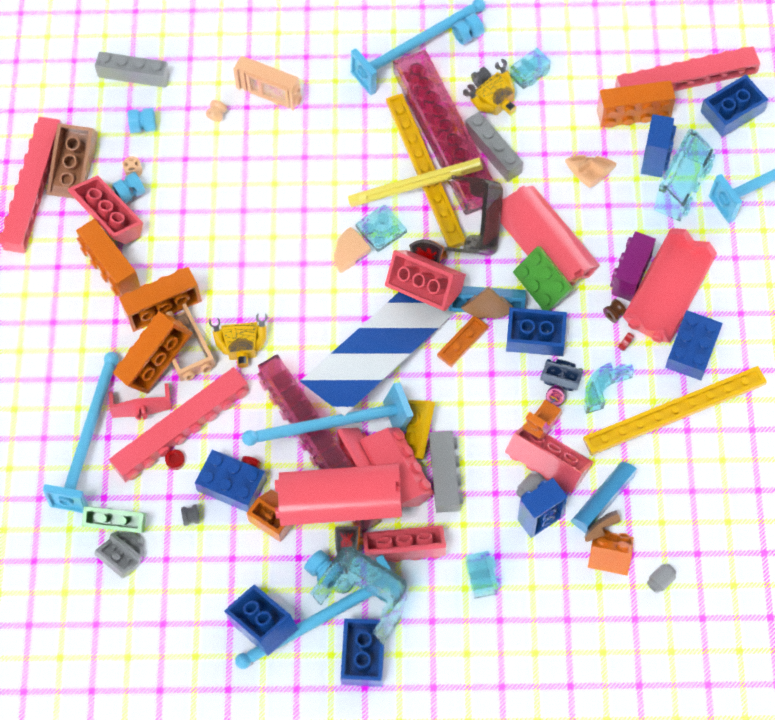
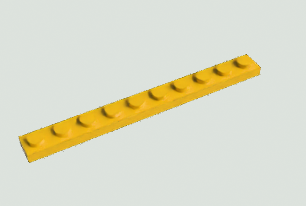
M403 93L386 98V104L416 175L434 171L435 167ZM441 182L422 187L448 250L466 245V239Z
M756 366L583 436V441L590 455L593 456L766 385L767 381L759 366Z

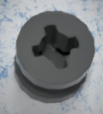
M484 66L478 72L474 71L471 73V79L477 88L492 77L489 70Z
M197 504L188 508L185 506L181 507L184 526H188L190 523L200 524Z

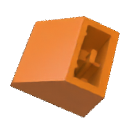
M271 489L257 498L246 515L250 523L281 542L293 525L280 526V519H276L275 507L279 506L278 493Z
M603 529L605 535L592 540L587 568L628 576L634 537L626 533L617 534Z

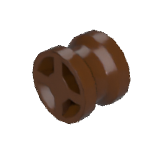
M613 299L610 306L603 308L604 315L612 323H616L619 317L623 316L626 311L625 306L617 299Z

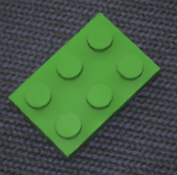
M537 246L513 271L542 310L552 311L574 289L541 246Z

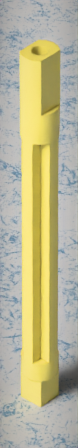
M476 158L348 195V201L351 207H355L483 170L480 158Z

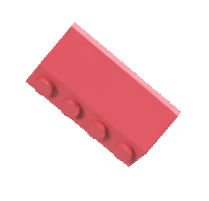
M98 175L68 188V192L96 219L100 226L114 240L128 244L140 238L143 222Z
M394 250L384 286L446 311L461 293L466 274L411 251Z
M523 425L513 434L505 453L511 459L525 464L529 470L538 472L544 479L549 481L554 478L562 490L572 493L580 485L594 462L548 434L542 439L535 437L525 431Z
M359 427L338 429V445L350 467L372 466L360 443L362 438L367 437L366 433H361Z
M385 428L360 440L372 466L399 464L402 507H418L434 494L430 482L426 479L421 465L417 462L413 450L408 445L405 435L400 428Z
M443 525L363 533L366 564H377L376 557L380 555L384 556L387 562H399L409 559L419 560L429 557L435 559L446 556Z

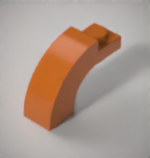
M544 400L534 414L529 411L525 417L527 422L523 429L539 439L544 438L562 415V409Z

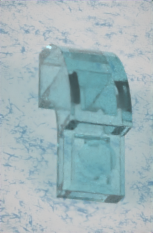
M610 362L598 368L591 375L586 385L583 400L585 414L604 409L606 402L603 395L604 390L614 383L632 379L634 374L632 364H621L613 369Z

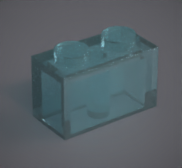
M536 47L510 66V76L524 90L528 86H533L539 78L549 74L551 60Z
M489 551L465 555V565L473 598L479 599L498 595V588L501 587L499 576H495L494 573L496 568L494 556L490 557Z

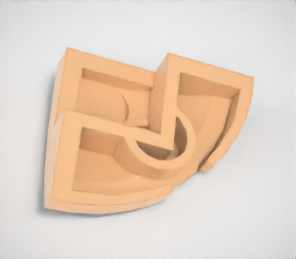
M576 155L565 159V163L571 172L589 188L603 180L617 164L601 156H595L594 158L586 157V155Z
M352 227L346 229L336 242L334 260L339 273L341 274L356 265V260L371 252L370 246Z

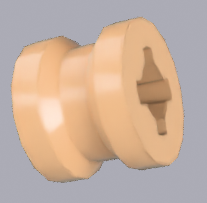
M212 100L209 104L210 108L206 110L205 115L212 121L221 122L227 106L219 100Z
M135 156L125 158L122 164L125 175L127 176L135 172L140 177L143 171L140 160Z

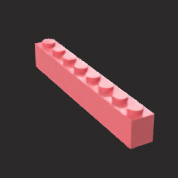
M754 46L741 47L714 55L709 54L705 57L691 58L687 61L673 62L669 65H659L651 69L623 73L616 77L615 88L671 80L675 92L742 77L745 74H756L759 70L760 61Z
M39 116L37 123L33 126L34 134L29 139V150L24 155L23 169L19 171V181L14 187V197L9 203V213L4 219L3 232H0V243L5 251L24 254L26 252L49 177L57 124L61 123L60 119Z
M232 367L110 457L111 466L125 483L135 479L139 472L145 468H150L158 458L166 456L174 446L182 444L190 434L197 433L205 423L213 421L221 411L228 410L236 400L244 398L249 391L247 381Z

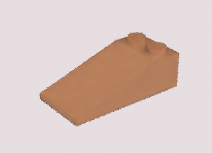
M57 124L46 195L75 199L68 192V188L88 180L98 132L94 128Z

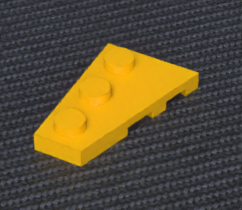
M408 400L414 416L407 425V432L404 435L408 445L413 450L415 458L423 460L435 402L430 400Z

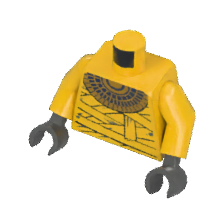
M501 59L502 67L498 61L495 62V68L500 70L501 73L496 72L477 89L473 84H469L467 88L470 92L467 89L463 90V95L471 97L470 101L478 111L498 115L503 110L509 115L515 112L517 108L513 104L515 88L509 71L505 69L507 67L506 59Z
M257 313V322L221 325V329H219L220 319L218 317L217 325H212L211 319H209V324L214 329L212 333L216 346L223 354L229 356V360H237V367L239 368L248 367V359L256 357L257 352L262 349L267 339V325H265L268 319L267 313H265V320L263 321L259 319V313Z

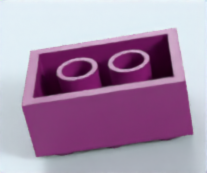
M637 231L634 232L633 237H628L625 245L626 249L621 253L618 261L619 265L615 267L612 274L610 287L613 288L611 295L631 302L652 258L656 238Z

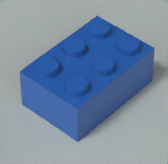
M745 74L705 98L700 112L723 137L765 112L769 99Z
M652 114L640 174L662 178L663 171L668 170L677 127L673 125L674 118Z
M510 307L506 352L563 356L567 312Z
M686 310L665 368L702 381L723 323Z
M212 449L194 484L198 492L247 512L259 497L267 477L265 471Z
M554 478L549 481L544 480L537 485V489L532 492L529 490L520 497L517 521L530 538H533L563 518L568 496Z
M255 584L224 610L231 625L267 656L298 630L291 614Z
M344 618L340 673L341 685L383 686L385 620Z

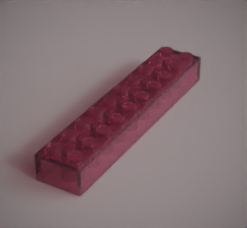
M426 49L393 61V74L440 167L445 168L476 158H480L483 170L447 180L464 215L496 204L499 200V190Z
M278 354L257 365L259 384L263 391H268L270 395L268 397L272 405L278 406L280 410L278 412L283 421L287 420L289 424L320 418ZM329 429L297 435L300 440V447L304 452L308 451L310 462L314 467L317 466L319 470L353 467ZM382 519L351 521L353 527H360V531L363 534L381 523Z

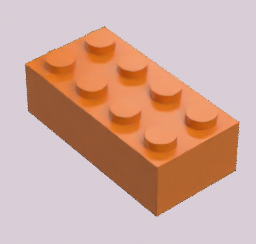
M671 80L599 90L596 111L600 128L631 125L632 123L639 122L647 123L651 121L652 114L671 117L676 99Z
M95 218L76 230L78 235L76 240L81 246L79 247L85 257L89 256L91 265L95 270L99 269L101 278L105 283L109 282L111 285L110 289L115 296L119 295L121 297L124 293L132 292L141 287L135 269Z
M189 266L180 268L168 276H162L157 281L144 284L139 289L126 292L119 297L123 312L133 332L148 326L151 318L159 311L165 314L172 311L175 314L183 310L182 304L184 303L189 308L202 302L198 284Z
M159 311L153 316L147 328L141 332L135 344L129 348L123 360L117 364L113 374L126 386L148 394L193 332L179 320Z

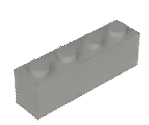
M98 51L94 64L97 77L166 88L170 76L168 61Z
M480 111L465 120V133L507 182L522 174L523 161Z
M453 431L429 432L436 513L460 511V504H463V493L459 492L458 486H461V474H457L456 467H460L459 455L455 456V449H458L457 437H453Z

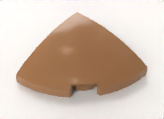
M489 285L477 296L474 295L461 306L465 312L472 316L493 319L508 315L509 308H514Z
M617 510L597 520L585 533V541L588 542L604 536L603 528L621 522Z

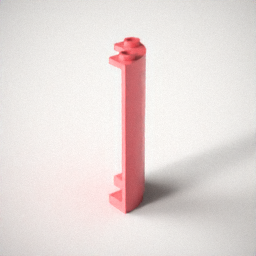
M523 185L505 199L502 198L496 202V207L491 212L528 256L537 246H541L572 286L578 279L589 278L600 266L597 260L533 185L527 187Z
M670 228L623 315L631 329L638 330L644 335L651 337L657 343L671 342L683 320L686 310H688L717 255L711 243L707 241H694L686 229Z
M399 464L279 472L278 480H275V492H278L279 506L275 507L276 519H280V526L402 517Z

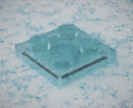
M385 204L355 223L357 230L378 253L407 233V228Z

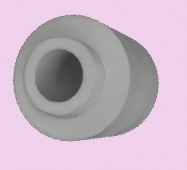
M530 473L517 486L518 489L515 493L520 498L525 492L529 490L532 492L537 489V485L544 480L537 473Z
M661 564L648 577L649 579L646 583L652 591L658 594L660 591L663 592L677 579L675 575L677 572L670 564Z

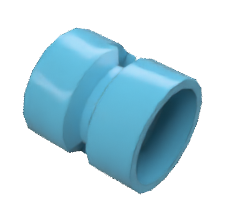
M475 13L467 16L464 21L460 20L452 25V32L461 45L470 42L472 37L477 38L485 33L484 25Z
M153 107L143 108L142 112L138 109L127 111L131 134L141 133L142 129L146 132L156 131Z
M135 172L125 176V180L119 179L111 184L116 195L125 204L131 201L133 196L139 197L146 193L140 178Z
M320 549L309 558L304 566V570L312 577L317 576V581L324 588H327L341 574L342 567L335 561H330V556Z

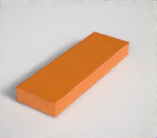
M473 316L437 353V357L452 368L489 329V326Z

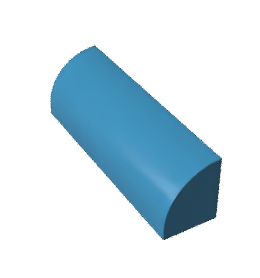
M463 286L461 293L449 306V311L465 312L461 306L474 295L477 296L486 287ZM492 288L514 308L525 309L526 290Z
M620 462L570 522L586 533L632 481L637 468L629 463Z

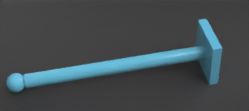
M474 0L472 4L371 62H368L360 51L354 48L351 50L350 73L368 94L372 96L376 93L378 69L448 30L453 24L464 20L467 16L476 12H482L486 7L485 1Z
M775 169L735 188H732L724 176L719 174L715 177L708 197L725 220L731 223L735 220L742 204L740 197L775 181Z
M108 352L104 356V365L64 487L44 484L43 492L49 506L52 508L83 513L84 506H88L84 492L75 489L114 368L119 362V357L115 352Z
M398 382L392 385L383 400L384 406L349 412L345 416L338 414L257 431L247 430L242 435V441L247 446H253L257 442L389 417L392 428H400V430L404 431L414 415L402 385Z
M384 556L376 557L378 568L383 575L382 577L296 624L298 630L278 648L387 587L391 589L398 603L403 601L405 597L402 587ZM255 647L247 651V653L238 654L235 658V664L239 669H247L251 662H255L266 655L259 648Z

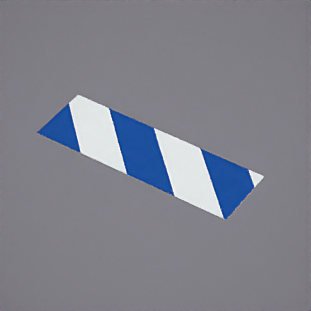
M398 292L299 382L345 416L456 311H449V307L446 311H442Z

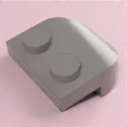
M116 531L110 534L109 539L95 549L94 555L124 579L141 564L144 554V543L133 532H128L127 534Z

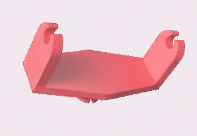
M164 383L165 397L137 398L115 404L113 391L109 392V407L112 418L135 417L137 420H141V416H143V420H145L150 414L172 409L169 383Z

